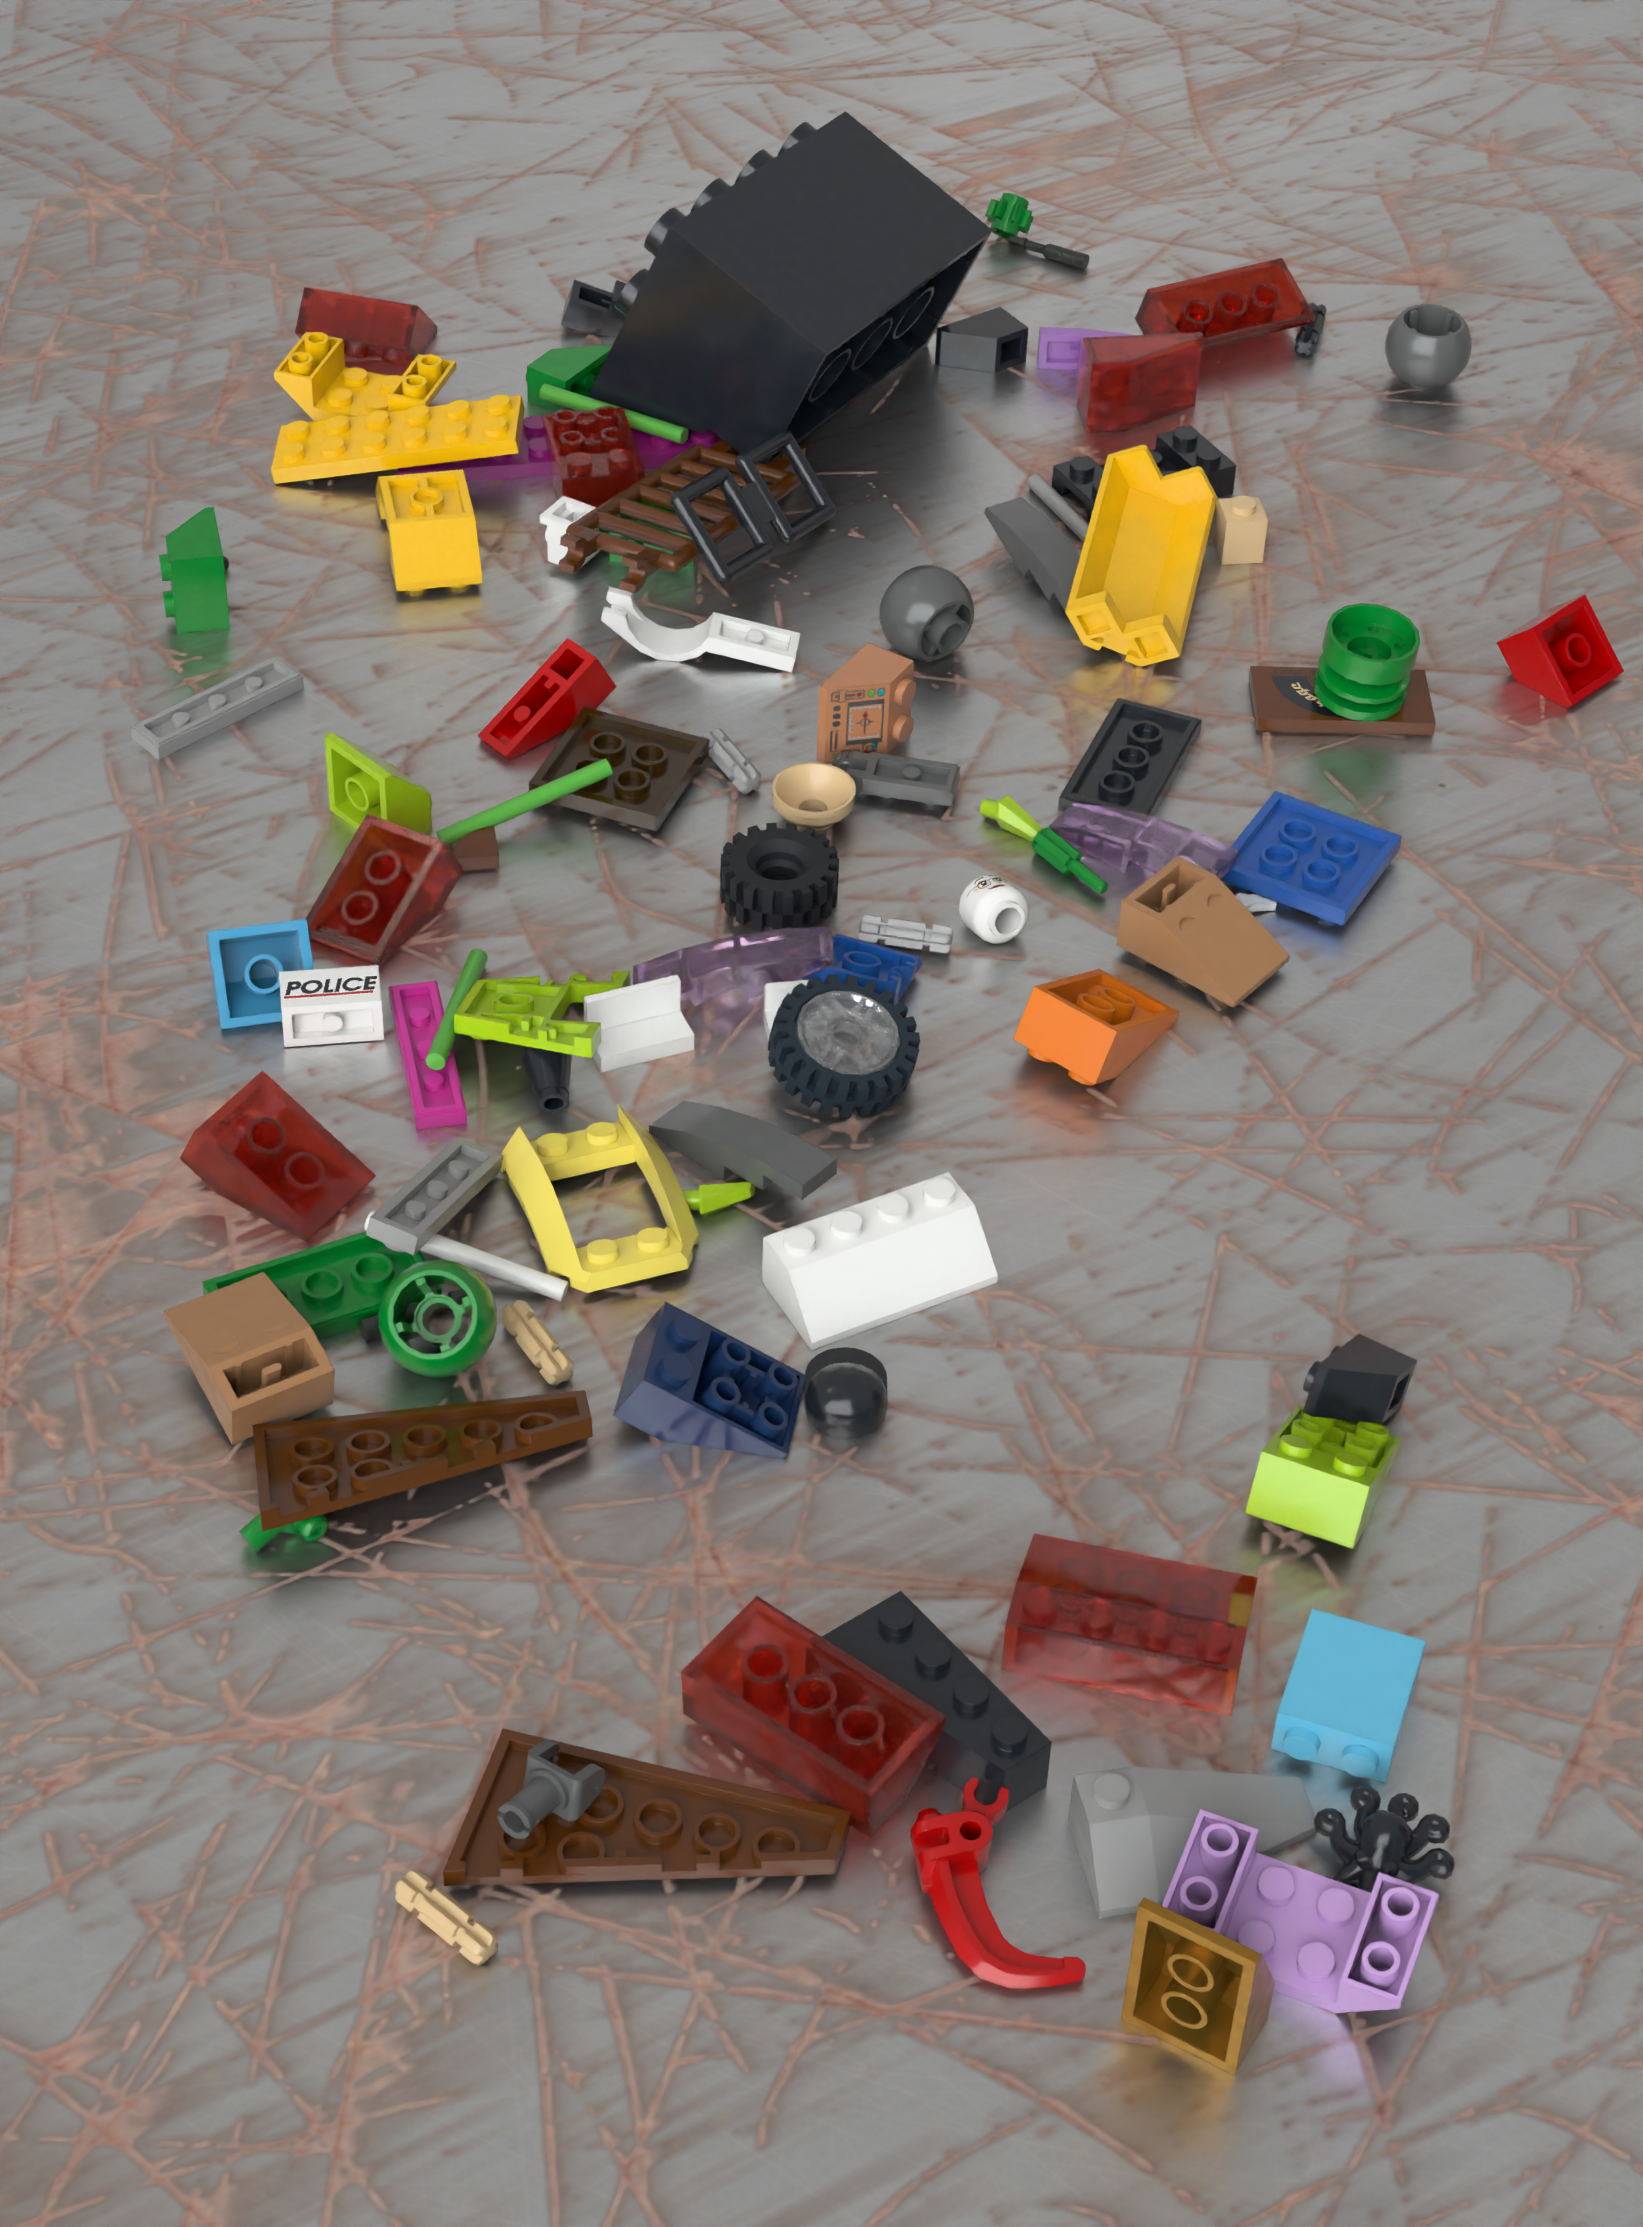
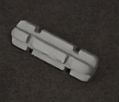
M715 728L711 732L706 730L702 737L709 739L708 755L733 781V784L741 793L748 794L751 790L757 791L761 786L759 782L761 778L760 772L722 729Z
M866 914L862 916L860 921L859 940L876 945L881 940L885 941V946L923 951L924 947H929V952L945 955L951 950L953 929L950 926L933 924L932 929L927 928V923L889 918L888 922H883L882 916Z

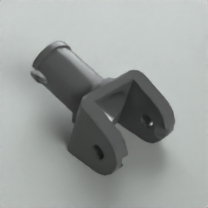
M544 1739L528 1751L523 1788L498 1809L501 1812L497 1815L500 1826L511 1837L525 1839L550 1813H554L567 1821L579 1819L600 1793L605 1780V1770L593 1763L587 1765L575 1775L556 1765L559 1757L555 1756V1754L560 1749V1746L549 1739Z

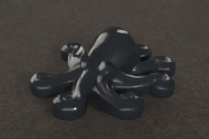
M1359 1785L1354 1788L1350 1796V1803L1353 1809L1357 1811L1353 1828L1355 1840L1348 1836L1346 1819L1336 1809L1325 1808L1317 1812L1314 1818L1316 1832L1329 1837L1334 1855L1343 1865L1334 1878L1328 1877L1330 1879L1371 1893L1379 1872L1415 1884L1430 1875L1445 1880L1454 1871V1858L1448 1851L1442 1848L1431 1849L1419 1859L1411 1860L1429 1842L1434 1844L1444 1843L1449 1838L1450 1825L1444 1817L1437 1814H1428L1419 1821L1417 1827L1412 1831L1407 1822L1414 1820L1418 1816L1419 1803L1410 1794L1400 1793L1392 1797L1387 1806V1811L1379 1810L1381 1798L1378 1791L1369 1785Z

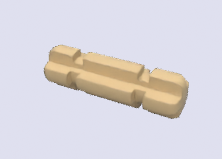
M517 1300L512 1305L507 1304L502 1310L504 1315L502 1323L511 1335L516 1336V1342L537 1368H541L539 1372L544 1379L554 1386H557L562 1381L570 1380L573 1376V1371L571 1370L573 1367L572 1360L564 1350L558 1349L560 1347L559 1343L538 1317H534L535 1312L529 1304L523 1300Z
M410 1870L404 1878L398 1880L395 1885L396 1901L411 1913L419 1911L420 1913L417 1918L451 1946L457 1947L461 1945L459 1953L470 1962L481 1965L490 1956L495 1954L498 1949L497 1933L482 1921L474 1923L473 1920L476 1916L442 1888L435 1887L432 1889L431 1887L434 1882L421 1871Z

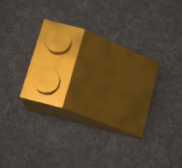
M1143 1897L1137 1909L1121 2019L1236 2075L1268 2020L1275 1982L1263 1955Z

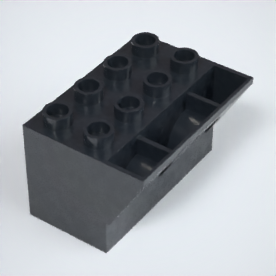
M846 111L818 130L808 122H803L786 139L777 157L774 158L764 149L760 150L743 167L734 185L730 186L724 180L718 178L711 182L700 194L690 214L685 216L674 207L665 212L655 223L644 243V248L652 253L655 258L649 270L642 269L629 280L616 300V309L624 314L626 318L588 397L690 430L706 433L711 429L740 454L781 430L790 431L796 442L799 443L928 345L993 230ZM780 450L760 463L770 465L781 457L783 451Z

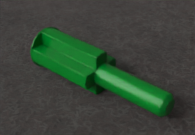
M1048 827L1036 834L1032 841V849L1064 876H1068L1072 872L1099 895L1107 891L1108 884L1080 862L1083 854Z

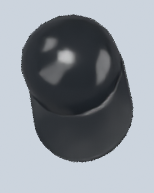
M840 1347L823 1351L809 1362L805 1370L804 1407L807 1419L815 1429L829 1437L845 1440L862 1438L876 1431L885 1420L888 1405L887 1373L881 1361L866 1351Z

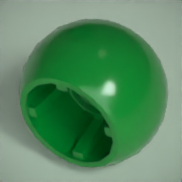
M445 1259L419 1262L400 1272L389 1283L382 1296L378 1311L380 1334L383 1344L391 1357L403 1368L414 1374L430 1378L453 1376L474 1366L487 1353L494 1339L497 1327V1307L493 1294L486 1282L469 1267L459 1262ZM453 1284L462 1288L468 1296L461 1298L462 1304L460 1305L454 1299L444 1294H437L434 1285ZM422 1292L425 1298L417 1305L414 1312V1323H405V1313L411 1300L418 1293ZM439 1308L452 1309L455 1316L452 1329L442 1335L432 1334L428 1327L431 1314ZM471 1316H472L471 1325H470V1327H469V1319H468V1317H471ZM421 1336L430 1344L439 1347L442 1353H421L413 1348L409 1340Z

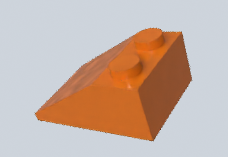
M1096 969L1034 986L1013 1039L1028 1047L1027 1052L1032 1057L1043 1062H1055L1068 1069V1075L1073 1080L1085 1085H1095L1118 1077L1176 1022L1180 1012L1107 972Z

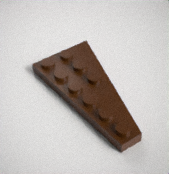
M581 1390L253 1425L262 1532L593 1437L592 1417L586 1392Z
M503 1728L443 1870L444 1886L831 1875L836 1873L851 1827L852 1811L551 1740L560 1746V1749L555 1754V1756L559 1757L556 1764L558 1767L575 1775L587 1765L594 1763L605 1770L604 1784L596 1799L579 1819L567 1821L554 1813H550L533 1829L528 1837L516 1839L508 1835L500 1826L497 1815L501 1812L498 1809L523 1788L528 1751L546 1738Z

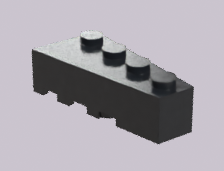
M902 1591L808 1644L807 1691L821 1700L826 1696L830 1697L846 1708L845 1715L863 1727L870 1723L894 1739L893 1746L910 1758L917 1755L938 1767V1776L961 1791H964V1786L971 1777L979 1779L978 1792L975 1799L983 1805H990L996 1802L1000 1788L1004 1787L1009 1789L1007 1811L1047 1786L1052 1742Z

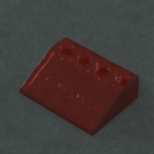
M1034 1533L1016 1581L1005 1625L1001 1670L1232 1716L1258 1577Z

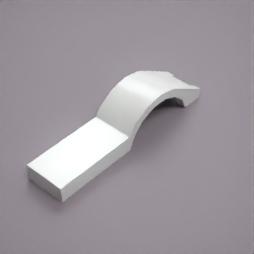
M609 586L606 601L611 604V608L603 607L601 621L643 654L658 660L681 662L699 657L704 652H710L788 672L793 670L800 633L716 612H713L707 621L693 628L672 629L659 626L646 618L635 604L633 593Z

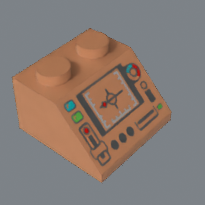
M867 643L819 686L818 761L823 763L833 762L835 755L837 756L838 752L842 753V751L889 754L900 743L907 741L914 726V720L911 717L912 699L916 691V682L913 681V660Z

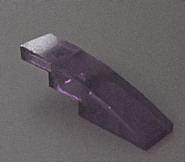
M1073 803L1049 825V828L1072 846L1124 874L1135 864L1155 874L1175 857L1180 856L1216 875L1221 880L1235 866L1239 852L1192 829L1154 816L1108 806Z
M828 926L776 929L731 936L694 945L633 966V985L678 975L681 980V995L686 993L694 1006L736 988L741 991L748 1001L764 994V986L767 983L796 981L834 965L832 932Z

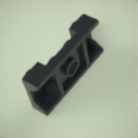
M1191 425L1178 427L1173 431L1157 435L1156 447L1150 452L1163 476L1199 466L1203 468L1218 498L1233 493L1237 465ZM1084 456L1054 465L1052 487L1061 496L1069 493L1076 495L1084 503L1088 521L1090 522L1105 464L1099 466L1091 457Z

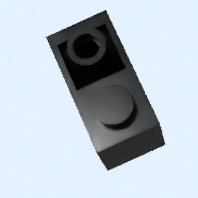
M1001 307L937 328L935 363L943 367L991 373L1026 362L1029 328Z
M1358 1334L1342 1347L1337 1345L1322 1362L1316 1361L1311 1366L1303 1385V1390L1309 1393L1303 1413L1312 1417L1383 1423L1401 1408L1417 1360Z

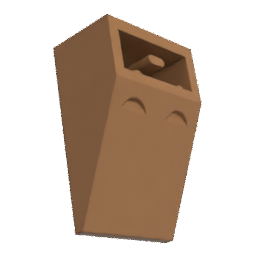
M1180 856L1175 857L1121 901L1117 946L1233 1008L1289 961L1290 955L1216 875Z
M264 1272L163 1311L164 1318L231 1444L252 1437L253 1425L289 1422L333 1404L335 1369L311 1326Z

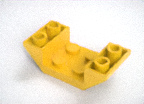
M305 332L274 371V379L313 421H321L337 415L353 417L367 415L376 410L392 412L407 410L416 405L429 407L457 367L456 361L441 359L433 354H418L402 376H387L367 372L365 369L358 367L347 368L345 367L343 339L331 337L322 332Z
M463 469L378 477L376 499L381 520L386 519L389 532L391 568L396 590L418 592L428 588L450 586L462 588L471 584H482L476 521Z

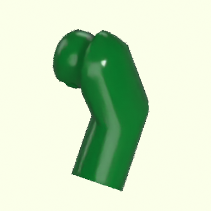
M259 1513L239 1532L251 1547L258 1552L280 1532L302 1534L306 1541L317 1540L325 1534L328 1528V1520L322 1514L262 1532Z

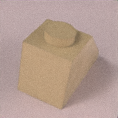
M1240 495L1234 498L1217 499L1215 501L1216 507L1210 535L1221 565L1262 563L1268 519L1260 498Z

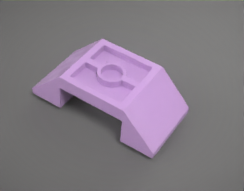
M1202 1809L1199 1810L1163 1901V1907L1262 1954L1275 1982L1273 1991L1332 2013L1401 2008L1439 1898V1893L1380 1872L1371 1893L1257 1853L1259 1829Z

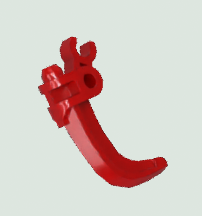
M971 1777L964 1786L962 1812L942 1815L935 1808L921 1810L917 1815L915 1824L911 1827L910 1838L922 1893L929 1892L943 1929L958 1957L980 1979L1007 1988L1052 1987L1082 1981L1086 1972V1965L1083 1960L1078 1957L1064 1956V1958L1036 1956L1017 1949L1003 1937L987 1905L980 1881V1874L986 1869L988 1864L993 1825L1000 1822L1007 1813L1009 1789L1001 1787L996 1802L990 1805H983L975 1799L978 1792L979 1779Z

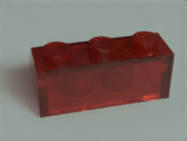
M304 287L295 334L301 339L305 332H322L328 336L343 339L344 354L346 356L356 359H367L368 354L381 356V360L386 363L404 366L405 361L413 362L418 354L424 355L437 334L438 326L417 305Z

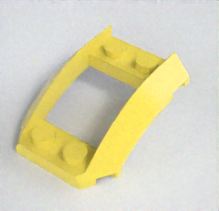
M618 1104L619 1122H597L580 1131L566 1134H545L536 1141L529 1142L519 1126L501 1152L503 1159L500 1170L501 1172L506 1171L508 1174L510 1186L528 1218L546 1265V1274L554 1277H569L570 1287L586 1293L688 1269L693 1259L692 1248L695 1244H699V1234L692 1214L667 1158L645 1126ZM636 1162L656 1197L667 1227L646 1228L636 1235L615 1240L599 1239L592 1241L585 1247L575 1249L551 1181Z

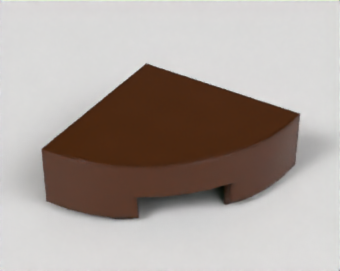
M494 826L480 828L466 834L453 848L452 872L499 868V852Z

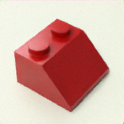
M1585 594L1548 609L1497 642L1517 682L1564 708L1573 706L1624 672Z

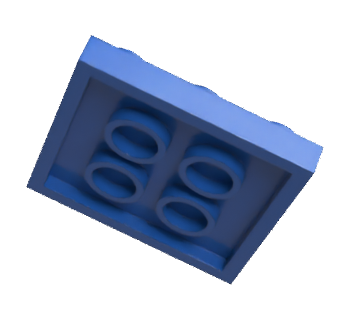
M1274 791L1217 863L1215 875L1221 881L1231 884L1236 888L1250 891L1277 901L1282 905L1299 909L1318 916L1325 921H1331L1344 926L1399 852L1402 836Z

